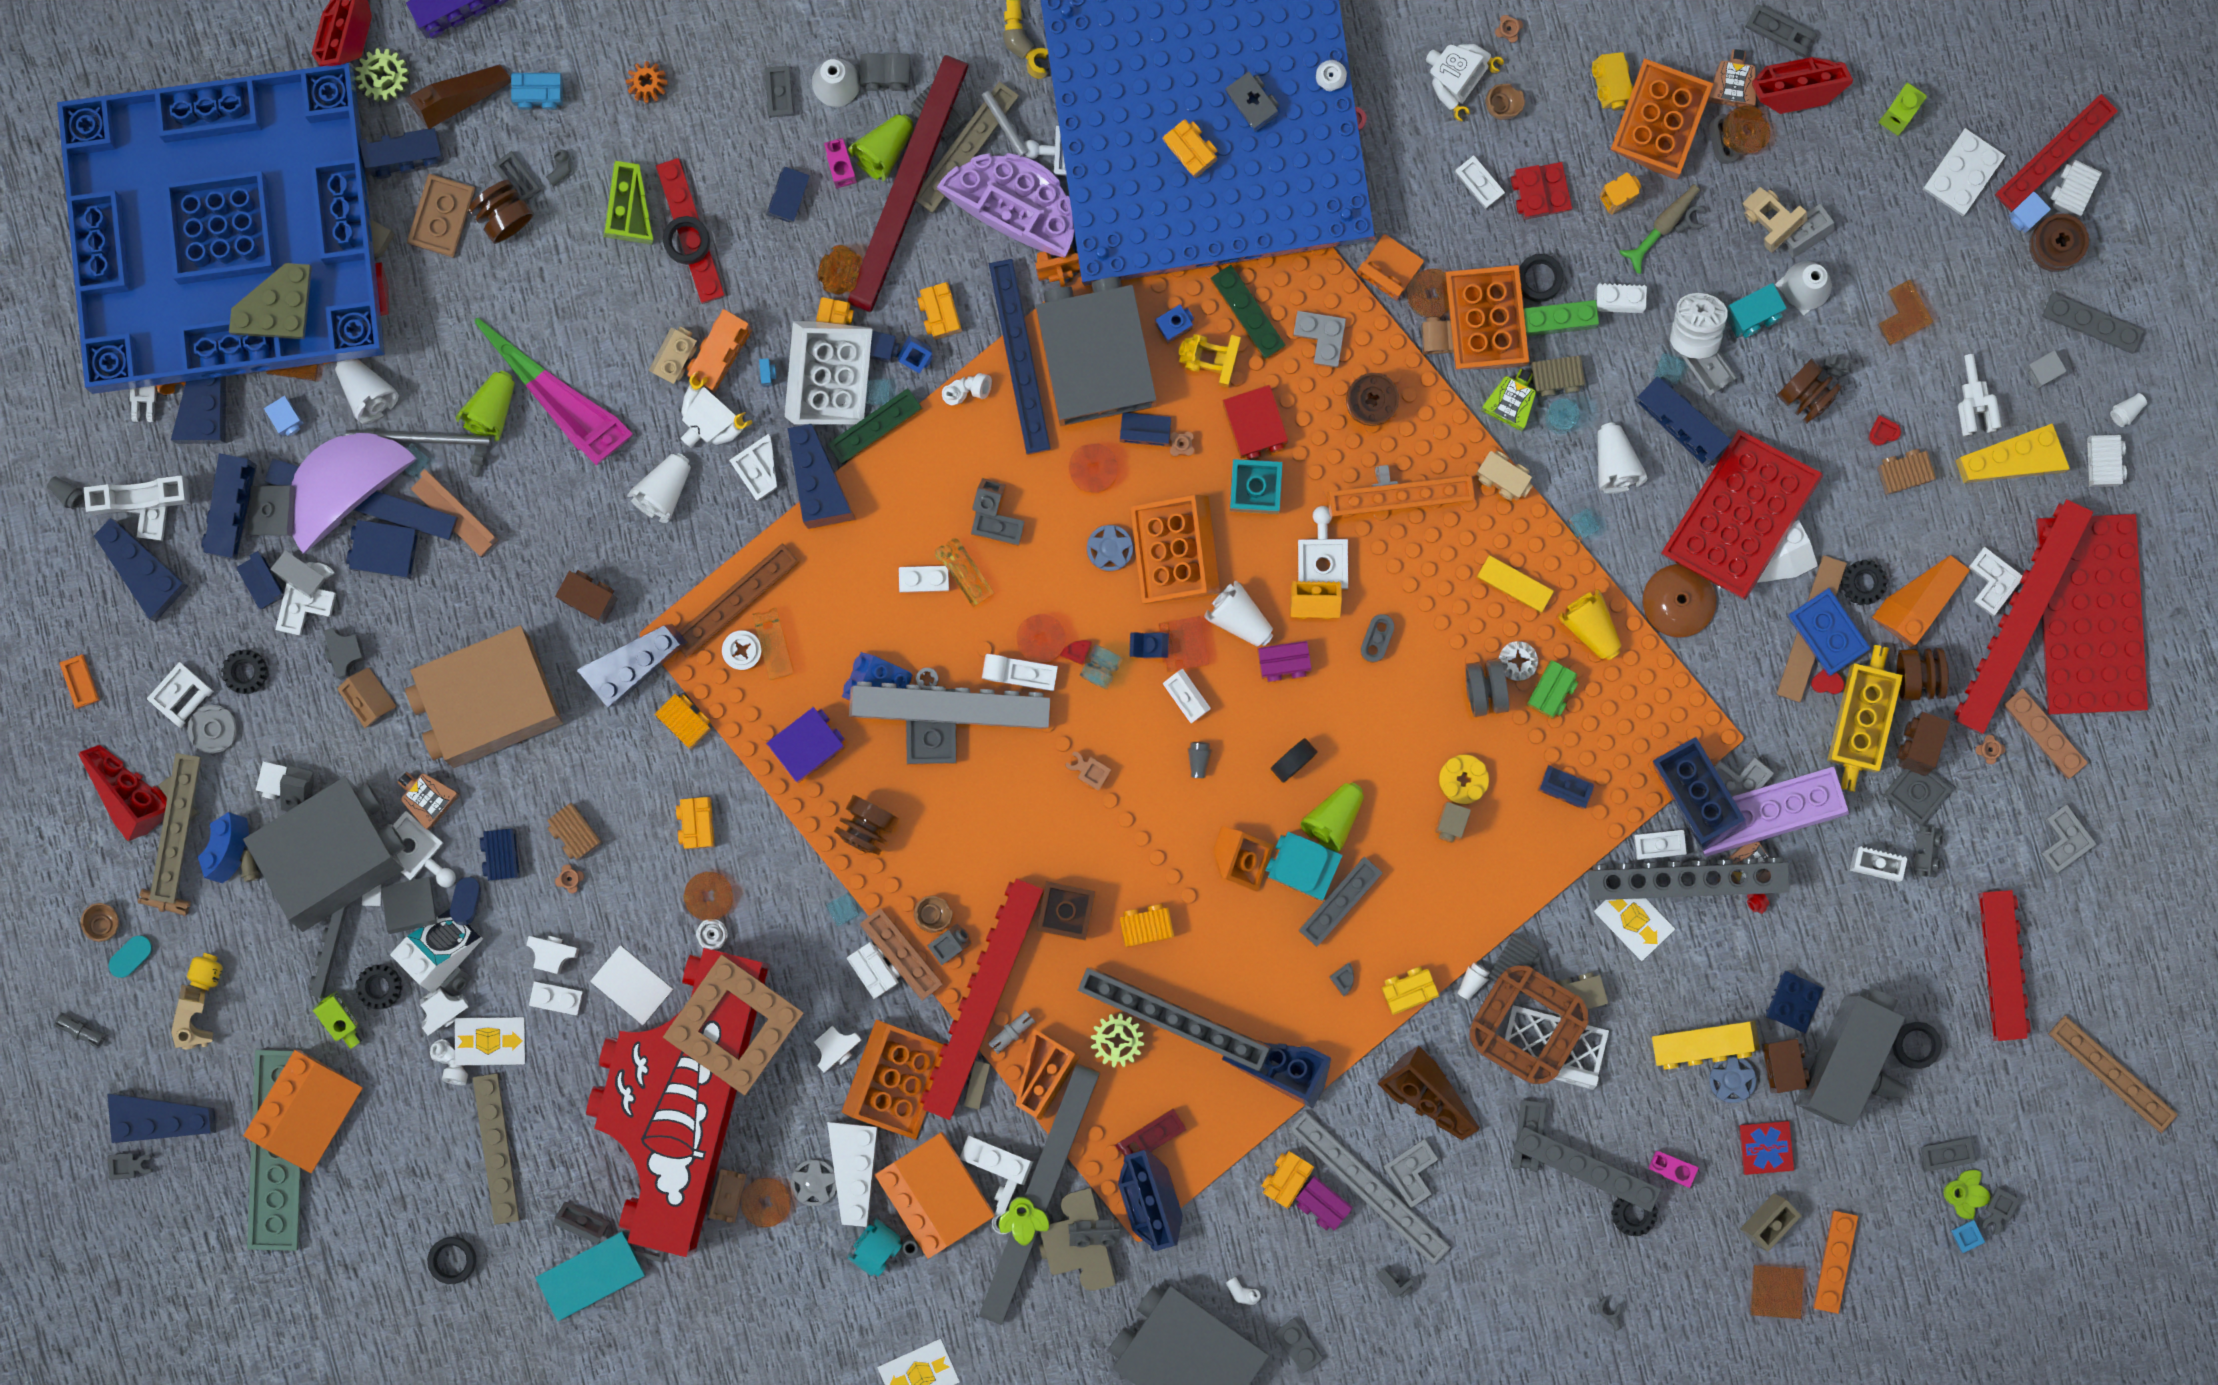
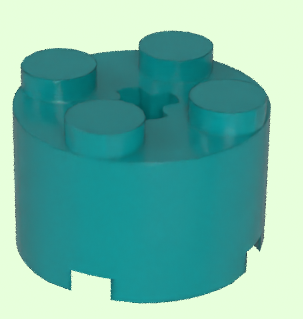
M876 1218L874 1219L875 1226L873 1227L869 1224L853 1245L856 1248L854 1255L849 1252L847 1259L868 1275L879 1277L887 1266L885 1264L889 1256L894 1257L902 1245L900 1244L901 1236Z

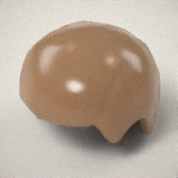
M1498 84L1487 92L1485 104L1488 112L1498 120H1511L1523 111L1525 98L1523 92L1514 89L1511 84Z
M931 895L923 897L915 905L913 916L920 929L929 933L941 932L951 923L953 910L950 909L945 899Z
M96 903L84 910L81 917V928L88 939L96 942L108 941L117 933L119 919L114 908L104 903Z

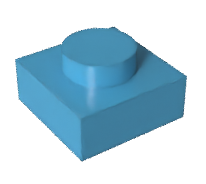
M769 358L759 359L762 386H773L772 379H776L775 364L771 365Z
M1970 1220L1950 1230L1961 1253H1965L1985 1243L1974 1220Z

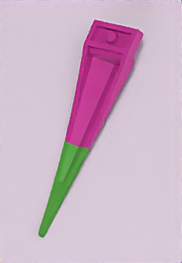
M475 318V324L565 435L596 466L632 437L633 434L616 416L560 381L510 344L482 320Z

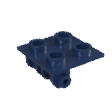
M1784 971L1783 975L1779 976L1778 988L1774 989L1775 995L1771 996L1773 1000L1765 1011L1767 1012L1766 1018L1778 1021L1806 1034L1824 988L1788 971Z

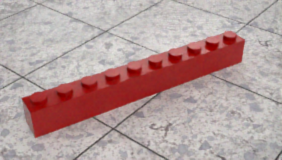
M2067 499L2064 505L2058 504L2053 514L2057 519L2053 527L2047 526L2042 536V539L2046 541L2042 549L2036 548L2031 558V561L2035 563L2031 571L2025 570L2020 580V583L2024 585L2020 593L2014 592L2009 602V605L2013 606L2009 615L2003 614L1998 625L2002 630L1998 637H1992L1987 647L1991 652L1987 660L1981 659L1976 669L1980 674L1976 682L1970 681L1965 691L1969 696L1965 704L1959 703L1954 713L1958 717L1956 723L1981 735L1984 734L2093 511Z
M1017 878L1014 883L1009 882L1004 894L1008 896L1005 906L1000 904L995 916L999 920L996 929L991 927L986 941L989 942L987 951H981L976 964L980 965L977 975L972 973L967 987L971 989L967 998L962 997L958 1011H961L959 1020H953L948 1032L952 1035L949 1044H943L939 1057L943 1058L939 1067L934 1066L930 1080L933 1081L930 1090L925 1089L920 1103L924 1104L923 1110L951 1120L1044 889Z

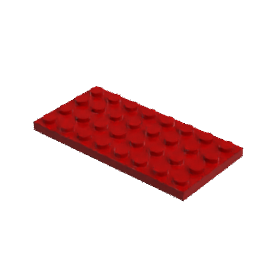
M2136 514L2091 516L2042 615L2047 715L2148 710ZM2057 518L2036 519L2038 548L2042 549L2046 541L2042 539V536L2047 526L2053 527Z

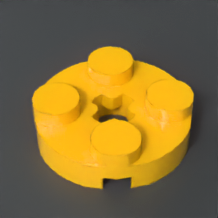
M1458 755L1449 759L1439 774L1441 790L1450 801L1457 804H1470L1480 799L1486 792L1489 783V776L1485 765L1470 755ZM1462 773H1467V777L1471 778V782L1466 783L1465 787L1461 786L1460 781H1457V776H1462Z

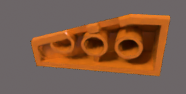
M1950 555L1886 598L1871 618L1911 648L1918 643L1970 569Z

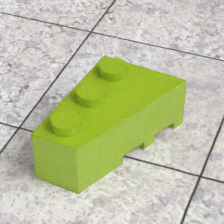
M615 161L603 237L652 245L653 235L649 222L639 164Z

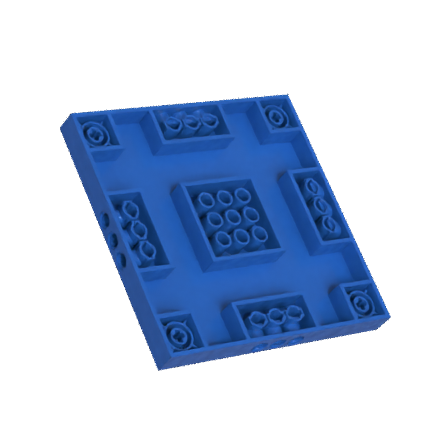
M1041 0L1080 272L1084 286L1092 285L1091 283L1109 277H1120L1121 280L1375 240L1339 0ZM1327 60L1340 62L1347 72L1343 87L1334 91L1323 89L1316 81L1317 68ZM1247 72H1250L1252 76L1257 74L1265 85L1262 90L1267 96L1272 94L1280 105L1276 108L1279 115L1256 132H1254L1225 91V88ZM1253 95L1250 96L1249 104L1254 103L1255 105H1258L1259 97L1254 98ZM1184 119L1189 124L1193 121L1202 131L1199 135L1204 142L1209 140L1218 151L1215 153L1218 160L1197 178L1191 175L1163 141V136Z
M349 63L57 102L84 384L91 394L385 355L365 166L359 140L362 138L355 73ZM285 263L311 265L305 339L231 335L229 333L231 308Z

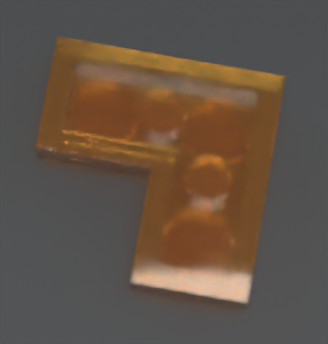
M1910 279L1887 292L1898 311L1896 315L1878 324L1889 346L1933 323L1930 314Z

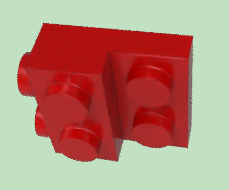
M1562 162L1515 169L1514 176H1511V185L1513 191L1517 190L1519 200H1516L1518 215L1522 214L1523 220L1572 210Z

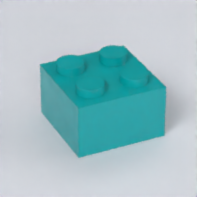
M1771 283L1730 304L1727 307V321L1736 338L1743 335L1746 339L1756 334L1761 329L1760 326L1765 324L1767 328L1779 322V319L1783 318L1782 313L1787 308L1774 283Z
M1233 459L1230 512L1279 515L1282 462Z

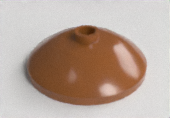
M1679 564L1669 565L1657 571L1647 582L1642 597L1643 610L1649 623L1660 633L1674 638L1689 637L1703 630L1713 618L1717 602L1712 582ZM1678 595H1683L1686 598L1684 604L1677 601Z

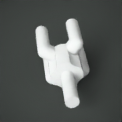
M1974 354L1965 355L1969 384L1962 385L1964 400L1958 404L1963 437L1973 435L1972 432L1977 431L1975 414L1984 413L1987 433L1996 432L1998 428H2002L1997 398L1993 394L1988 395L1986 381H1978Z

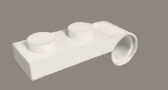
M986 654L982 679L1054 691L1058 666Z
M969 1135L959 1157L965 1162L1021 1185L1025 1184L1033 1164L1032 1161Z
M1009 1179L1005 1188L999 1187L994 1199L999 1202L996 1206V1216L992 1219V1227L999 1234L1007 1233L1000 1232L996 1220L1007 1212L1006 1209L1017 1186L1016 1182Z

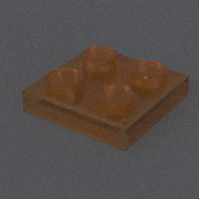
M1753 1265L1750 1315L1801 1319L1804 1269Z

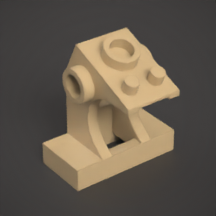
M1759 187L1742 203L1746 210L1744 215L1754 225L1760 222L1770 232L1764 238L1765 247L1773 253L1807 221V211L1798 206L1790 213L1778 202L1779 198L1773 191H1765ZM1773 208L1778 213L1769 220L1764 214Z
M181 985L171 1031L175 1048L192 1049L197 1044L207 1047V1043L212 1042L213 1032L196 1028L190 1020L194 1013H202L206 990Z

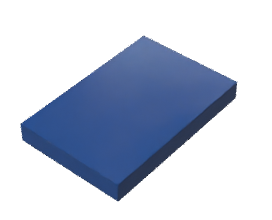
M1827 588L1787 615L1828 676H1831L1871 649L1830 588Z

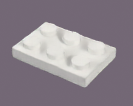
M1965 128L1923 190L1963 217L2006 155Z

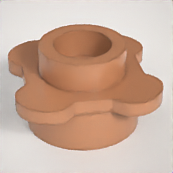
M1508 15L1501 16V23L1499 28L1495 30V35L1498 38L1504 37L1508 39L1510 43L1516 42L1518 40L1517 34L1523 28L1522 21L1511 18Z
M1186 432L1185 434L1171 433L1169 439L1172 441V448L1170 449L1172 456L1176 457L1184 454L1191 456L1194 453V448L1192 447L1194 436L1191 432ZM1183 442L1184 446H1180L1179 443Z
M1987 735L1984 738L1985 741L1975 748V752L1977 755L1983 756L1987 764L1992 765L1996 762V758L2005 752V746L1996 741L1993 735ZM1989 747L1992 748V752L1988 751Z
M564 865L559 877L555 879V884L558 887L566 888L569 893H575L578 890L579 882L584 879V874L581 871L573 870L570 865Z

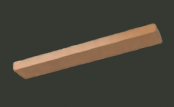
M1823 555L1807 602L1827 588H1830L1836 597L1847 563ZM1798 631L1776 695L1800 703L1815 655Z
M2064 1015L2050 1030L2048 1035L2159 1133H2163L2177 1117V1113L2067 1016Z

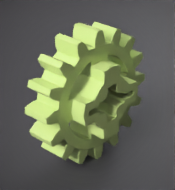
M379 48L376 49V55L367 52L368 59L360 58L363 66L356 67L355 69L361 74L355 77L357 82L362 83L358 88L361 91L366 90L365 96L367 98L374 95L376 102H379L381 97H383L385 102H389V96L391 95L397 99L396 92L399 90L404 93L405 90L402 84L409 83V80L404 77V75L409 74V70L402 68L406 65L403 59L398 61L400 56L396 52L391 56L389 49H386L384 54L381 53ZM391 62L397 67L398 73L391 71ZM385 71L388 76H382L380 80L377 75ZM367 77L374 80V88L369 86ZM394 84L391 88L386 90L388 86Z
M1110 1014L1108 1022L1100 1019L1102 1026H1094L1098 1033L1097 1035H1091V1039L1096 1040V1044H1093L1091 1048H1098L1099 1052L1095 1056L1096 1058L1103 1056V1064L1110 1060L1112 1061V1067H1115L1117 1062H1121V1065L1124 1067L1125 1060L1129 1059L1132 1063L1134 1062L1132 1057L1134 1053L1137 1055L1141 1054L1137 1047L1144 1045L1143 1042L1138 1041V1037L1143 1036V1032H1136L1139 1024L1137 1023L1132 1026L1130 1024L1131 1017L1124 1021L1122 1014H1119L1118 1019H1114L1113 1015ZM1115 1024L1113 1032L1109 1035L1102 1034L1106 1027ZM1124 1025L1132 1031L1134 1038H1128L1124 1034ZM1116 1033L1121 1034L1120 1037L1129 1041V1043L1120 1044L1119 1048H1115L1114 1043L1105 1040V1038L1115 1037ZM1101 1043L1109 1045L1112 1049L1111 1056L1104 1052ZM1124 1047H1133L1127 1055L1120 1057V1051Z

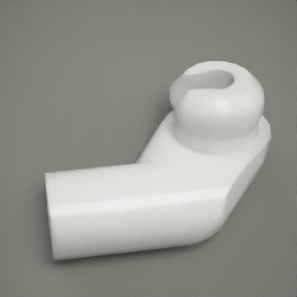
M1237 1277L1225 1282L1238 1303L1254 1305L1261 1298V1294L1257 1289L1242 1288Z

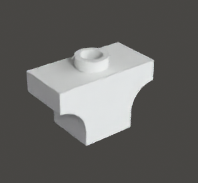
M529 936L526 945L532 948L535 953L533 968L556 974L561 973L562 966L566 960L578 957L579 948L562 944L563 939L548 936L547 940Z
M439 986L434 993L430 992L420 999V1005L427 1014L422 1022V1029L427 1035H430L442 1025L447 1027L455 1021L456 1015L468 1008V1001L463 994L451 996Z
M831 1026L814 1041L822 1055L821 1061L817 1066L823 1073H826L837 1062L842 1065L852 1056L850 1051L862 1039L857 1033L848 1036L843 1035L834 1026Z

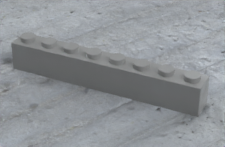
M857 682V686L850 687L849 717L1037 729L1049 728L1050 698H1043L1044 693L1029 692V697L1019 696L1018 691H1004V695H995V690L980 689L979 694L970 693L969 688H955V692H947L946 687L931 686V690H921V685H906V689L896 688L897 684L882 683V687H872V682Z

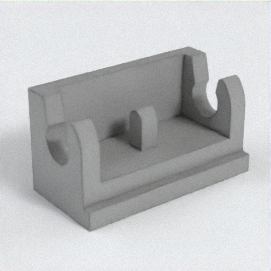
M1821 204L1808 211L1807 221L1783 242V244H1787L1792 258L1833 233L1834 221Z
M1719 350L1711 357L1702 359L1689 358L1682 355L1710 396L1737 378V375Z

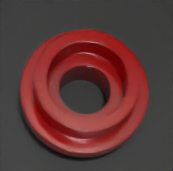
M1747 894V905L1753 912L1763 914L1769 906V900L1766 895Z

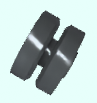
M1501 659L1487 661L1485 665L1486 676H1484L1483 668L1479 662L1466 664V690L1473 716L1480 717L1488 714L1489 699L1491 707L1496 714L1509 712L1507 683Z

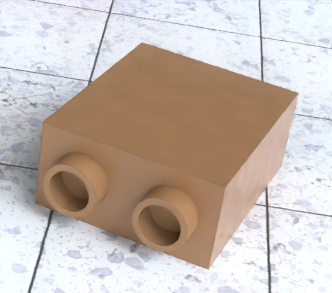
M521 625L410 670L415 684L405 688V692L415 715L417 716L424 712L428 715L432 730L422 733V736L433 761L444 757V760L449 765L456 768L564 724L531 638Z

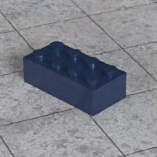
M1697 737L1653 760L1656 773L1703 851L1747 828L1743 814Z

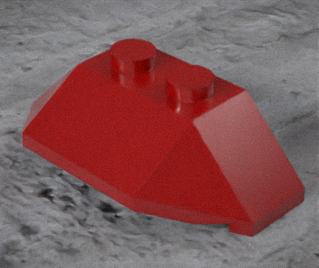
M330 0L322 12L311 52L320 67L341 65L362 57L372 19L368 0Z
M1809 57L1766 66L1752 81V86L1761 103L1779 114L1827 105L1853 83V78L1844 62L1835 63L1827 59Z

